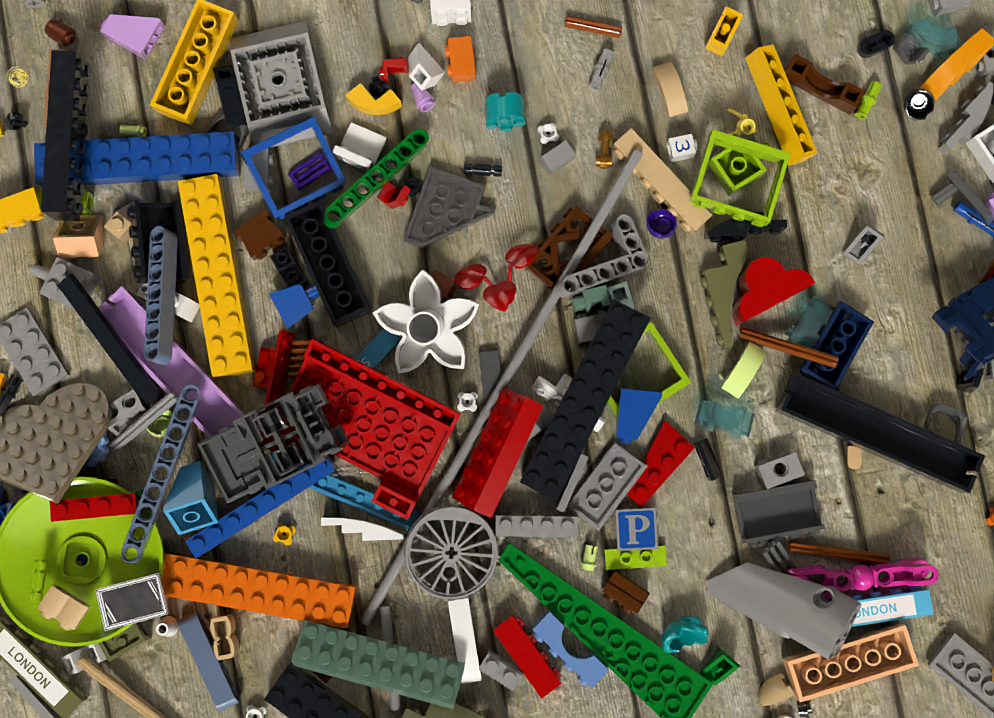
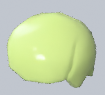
M168 409L146 427V430L154 437H164L173 415L172 410Z

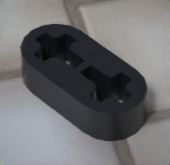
M881 31L863 39L857 46V52L861 57L869 58L888 50L894 44L895 37L890 31ZM882 38L889 40L887 43H878ZM865 45H873V47L869 51L867 49H863Z

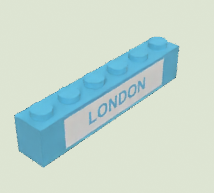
M909 586V590L902 591L901 588L889 589V593L882 594L881 591L869 592V596L862 597L861 594L849 596L862 603L852 627L934 614L930 590L922 588V586Z

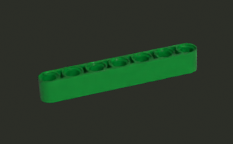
M416 129L327 207L323 219L324 224L332 229L339 227L425 149L429 139L428 133L424 129ZM414 138H420L423 143H417ZM405 150L409 153V155L404 156L401 154L400 151ZM386 163L394 164L395 168L387 167ZM372 176H379L381 181L373 180ZM364 188L367 193L361 194L357 189ZM350 201L353 206L346 207L343 202ZM336 214L339 219L331 220L328 215Z

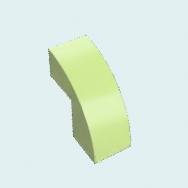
M749 341L741 352L738 362L725 378L722 389L739 399L759 369L767 351Z

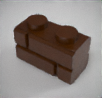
M615 570L612 571L601 589L605 593L603 595L605 599L612 603L615 600L621 603L620 608L630 615L632 611L637 614L650 595L648 591Z

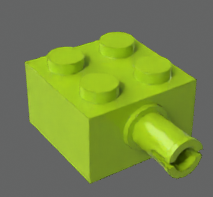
M767 141L764 142L763 145L771 147ZM728 148L711 158L708 162L709 168L729 197L760 178L767 171L760 158Z

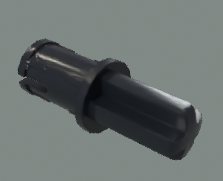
M11 374L4 389L0 390L1 414L6 411L12 398L16 397L14 395L23 382V379Z

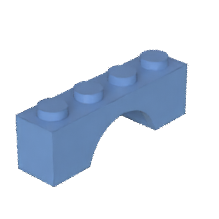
M548 610L532 627L534 631L532 635L540 643L543 641L549 645L547 650L555 658L559 655L564 660L563 666L569 672L574 670L579 675L577 679L585 687L589 685L593 688L609 671L608 667L593 653L586 656H576L568 652L562 644V632L565 626Z

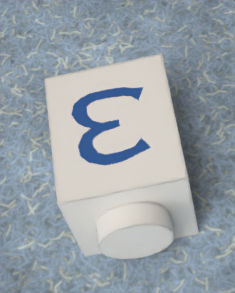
M692 134L669 138L666 143L670 163L693 158L696 151H698L697 140H693Z

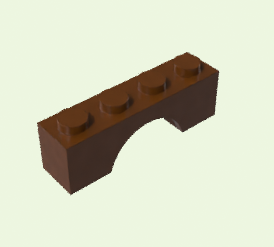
M797 54L792 57L785 69L789 83L849 115L857 108L866 92L850 82H837L826 78L814 68L812 62Z

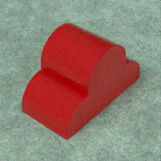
M761 257L754 260L740 273L738 278V289L742 297L735 302L732 309L735 325L738 326L815 284L814 279L809 273L800 269L785 271L779 261L770 257Z

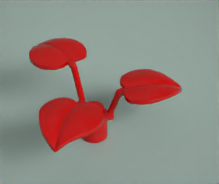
M519 244L507 251L505 260L507 263H510L508 265V281L497 282L496 285H493L484 276L487 273V269L481 264H471L462 268L453 280H455L459 288L465 290L476 288L481 284L482 280L486 281L489 286L483 291L485 302L493 308L506 312L508 305L514 301L517 291L516 285L512 282V267L521 269L529 265L536 257L539 247L533 244Z

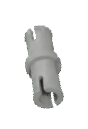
M609 49L602 50L598 64L594 66L595 71L589 83L591 88L595 90L601 89L605 75L609 73V65L614 56L613 51Z

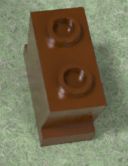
M265 208L232 232L240 242L243 241L254 261L263 259L267 256V251L282 245L286 238L270 221L273 218Z

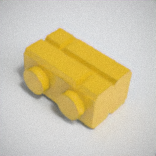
M725 7L705 48L719 56H723L743 14Z

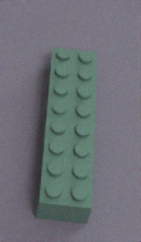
M306 620L304 621L291 660L296 667L450 709L455 707L465 670V663Z

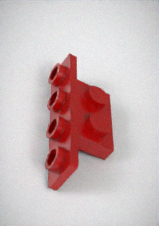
M279 330L276 349L260 347L253 387L267 389L264 405L283 397L291 350L293 348L292 342L295 338V334L292 332ZM277 402V403H275V404H273V405H271V406H268V407H266V408H264V409H268V408H270V407H272V406H274V405H276V404H280V403Z

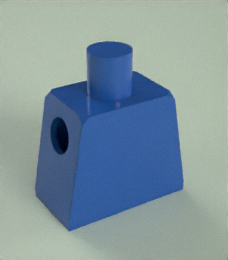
M301 282L269 292L287 328L314 309L311 300L320 296L315 285L304 290Z

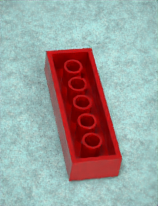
M503 387L489 415L485 428L480 434L477 445L472 451L469 462L463 470L462 477L455 487L453 499L473 511L492 518L544 405Z

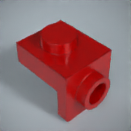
M393 57L392 59L383 60V67H380L381 79H384L389 84V74L408 73L407 59Z
M387 182L380 190L377 198L393 209L405 205L409 199L407 195L411 189L406 185L396 188Z

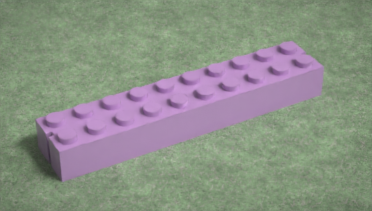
M121 286L108 298L111 302L117 304L115 307L106 301L99 307L142 368L167 394L175 391L180 396L183 387L189 384L198 387L202 394V399L193 422L208 438L217 434L218 430L224 427L233 426L232 421L246 415L244 410L174 337L172 359L167 365H159L145 359L146 307L130 290ZM190 390L186 394L188 400H193L197 396L195 390ZM183 410L188 416L190 415L189 410ZM257 425L261 435H263L261 428Z

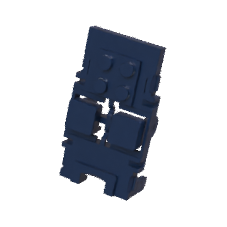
M994 277L958 295L957 298L951 299L948 306L946 305L939 309L931 317L945 333H948L951 328L957 326L954 333L960 332L963 335L962 342L968 340L969 344L966 345L965 352L959 359L968 369V373L964 377L965 381L976 375L983 365L994 360V326L989 324V322H994ZM984 313H987L989 318L984 319Z

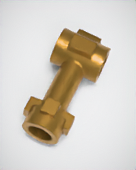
M601 131L598 136V141L602 142L601 155H596V167L608 169V167L612 168L609 142H613V136L611 131Z

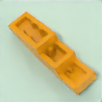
M981 28L957 49L920 88L931 92L937 101L950 85L953 86L966 71L969 72L992 48L994 37Z

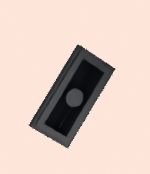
M706 438L694 443L707 479L713 481L721 477L722 473L709 440Z

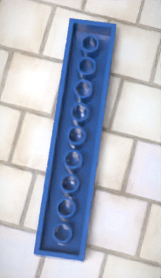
M234 131L85 140L87 152L83 158L85 175H82V183L84 186L186 180L218 174L220 177L240 176L239 138ZM34 143L35 183L43 187L45 143Z

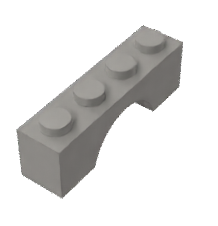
M496 515L495 536L578 537V517Z

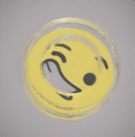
M18 66L10 68L6 75L7 81L17 88L25 86L29 79L27 72Z

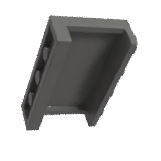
M816 480L733 494L741 542L748 543V546L760 545L762 540H768V543H770L775 538L780 541V537L788 536V539L799 538L800 533L805 532L808 535L820 534V530L825 529V525L822 524L815 493L817 488Z

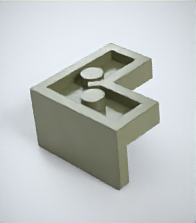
M137 622L117 636L98 644L108 662L149 640L151 636L150 634L145 636Z

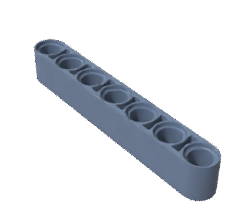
M156 226L150 234L144 357L153 363L167 365L172 359L178 238L174 232L162 226Z

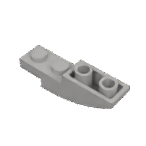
M992 82L988 83L985 87L983 85L979 86L973 93L975 97L972 100L968 99L960 107L962 111L958 116L961 119L953 126L955 131L952 134L948 132L941 139L943 144L938 149L943 154L949 151L957 142L962 145L965 144L977 132L991 104L994 86Z

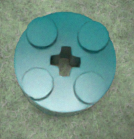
M506 92V96L499 97V93L485 98L484 106L487 129L501 128L502 132H510L513 130V127L526 124L524 100L521 94Z

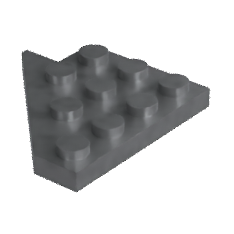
M429 167L403 241L424 248L494 215L495 209L480 205L486 186Z

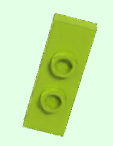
M658 545V549L617 551V548L604 549L606 570L667 566L665 545Z

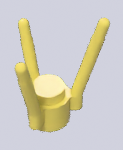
M730 108L727 109L729 113L740 118L736 124V131L729 133L730 135L750 136L757 132L755 122L752 119H747L746 114H741Z

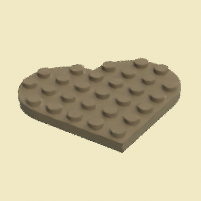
M75 383L64 386L47 395L40 406L19 405L0 414V480L58 504L109 427L112 411L110 410V401L107 396L94 385Z

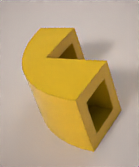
M361 83L345 95L347 101L354 108L366 114L385 115L402 107L401 100L391 89L376 101Z

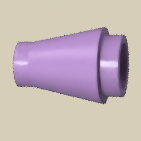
M415 83L411 85L410 88L413 92L417 109H420L421 112L431 110L435 106L434 97L426 89L421 91Z

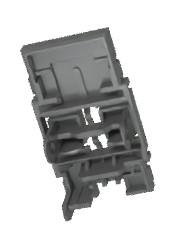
M321 383L313 387L310 385L300 390L298 394L293 391L232 421L233 426L224 427L218 430L217 434L197 443L227 504L248 493L251 495L261 490L263 486L265 489L275 486L326 461L328 454L333 455L350 444L342 424L331 428L323 413L321 406L329 403L330 400ZM277 402L280 403V404H276V405H274V406H272V407H270V408H268V409H266V410H264V411H262V412L256 414V415H255V418L252 417V414H254V413H256V412H258V411H260V410H262V409H264V408H266V407H268V406H271V405H273V404H275V403H277ZM256 420L264 436L268 438L273 435L275 441L264 446L261 445L260 442L264 439L255 423ZM290 425L295 426V431L282 437L280 431L290 427ZM299 434L300 439L286 445L284 440ZM276 444L278 445L279 449L274 452V456L282 470L281 472L279 471L271 453L266 455L264 451ZM307 463H310V465H308V466H306V467H304V468H302V469H300V470H298V471H296V472H294V473H292V474H290V475H288V476H286V477H284V478L282 477V475H286V474H288V473H291V472H293V471H295V470H297V469H299V468L305 466Z

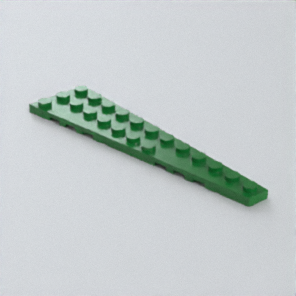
M510 543L507 545L498 561L660 718H691L712 687V682L670 653H666L663 648Z

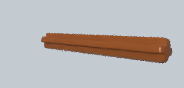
M742 328L740 332V338L833 368L838 363V357L747 328Z
M790 540L788 545L789 551L875 564L890 562V555L794 540Z

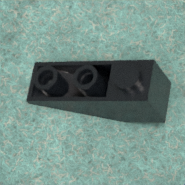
M233 65L214 67L215 86L227 128L246 125V117Z

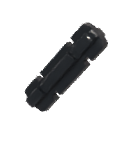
M465 163L463 172L465 175H472L474 173L479 176L493 175L500 177L502 175V166Z

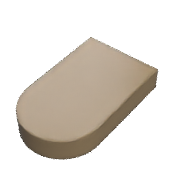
M846 446L848 467L850 469L860 468L862 465V449L855 446Z

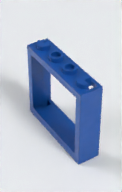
M311 117L240 152L273 218L278 217L281 220L284 216L290 214L289 211L295 208L297 210L308 206L307 202L313 199L317 202L326 197L325 193L331 190L335 193L343 189L342 185L347 183L315 117ZM312 128L337 180L277 209L251 156L306 129Z

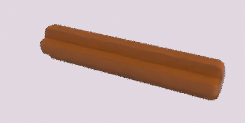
M569 15L565 19V27L616 38H620L622 33V27L618 25Z

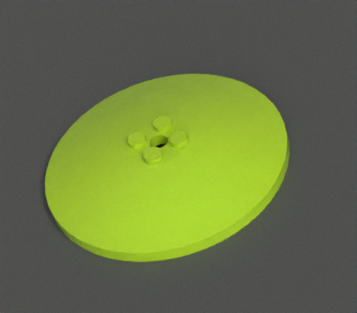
M75 477L61 500L128 494L131 492L107 480L93 477ZM28 493L10 510L0 526V603L21 629L51 644L73 647L87 646L117 636L133 624L105 631L95 589L160 573L162 580L164 546L157 523L155 522L142 559L137 563H127L121 558V550L135 514L51 522L50 500L33 493ZM148 508L142 511L144 519L152 516ZM142 527L137 528L134 533L137 539L143 538L145 530ZM132 547L127 551V557L131 560L136 558L137 550ZM80 554H85L88 558V562L84 566L80 565L77 561ZM35 560L47 561V567L44 570L46 572L44 590L41 591L43 598L50 587L56 584L91 606L77 629L65 630L58 625L59 621L52 617L50 620L40 614L41 610L37 608L40 602L29 600L30 592H32L31 581L32 573L35 572V569H33Z

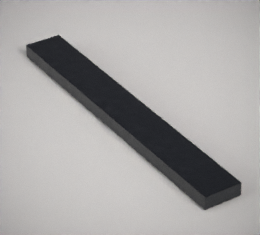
M74 273L66 276L57 286L149 410L164 396Z

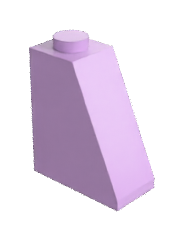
M110 14L102 22L100 32L105 38L146 60L166 26L158 18Z

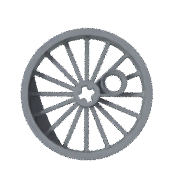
M441 505L426 511L413 523L405 540L404 559L411 578L422 590L442 599H460L478 591L490 579L497 562V541L492 528L480 514L460 505ZM440 520L446 542L443 541L428 521ZM443 520H452L451 541H449ZM456 521H464L465 523L454 542ZM469 522L480 524V526L459 542ZM425 523L443 545L417 533L421 525ZM485 528L488 538L463 546L480 530ZM414 536L440 549L411 547ZM490 542V553L464 551ZM450 547H453L454 551L456 552H453L452 555L449 556L446 551L450 550ZM411 551L440 553L415 562H411L410 558ZM462 555L489 557V561L485 568ZM439 559L420 576L413 569L414 566ZM459 559L484 572L476 580ZM456 561L474 581L472 584L463 587ZM440 565L439 572L432 585L430 586L422 579ZM446 567L454 568L453 575L445 576L443 574ZM440 577L446 581V590L435 588ZM458 578L461 589L449 590L450 582Z

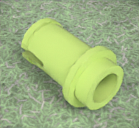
M123 124L120 126L119 132L121 137L147 136L146 127L140 124L138 126Z
M585 545L583 563L580 564L583 570L594 571V567L596 568L595 560L598 547Z

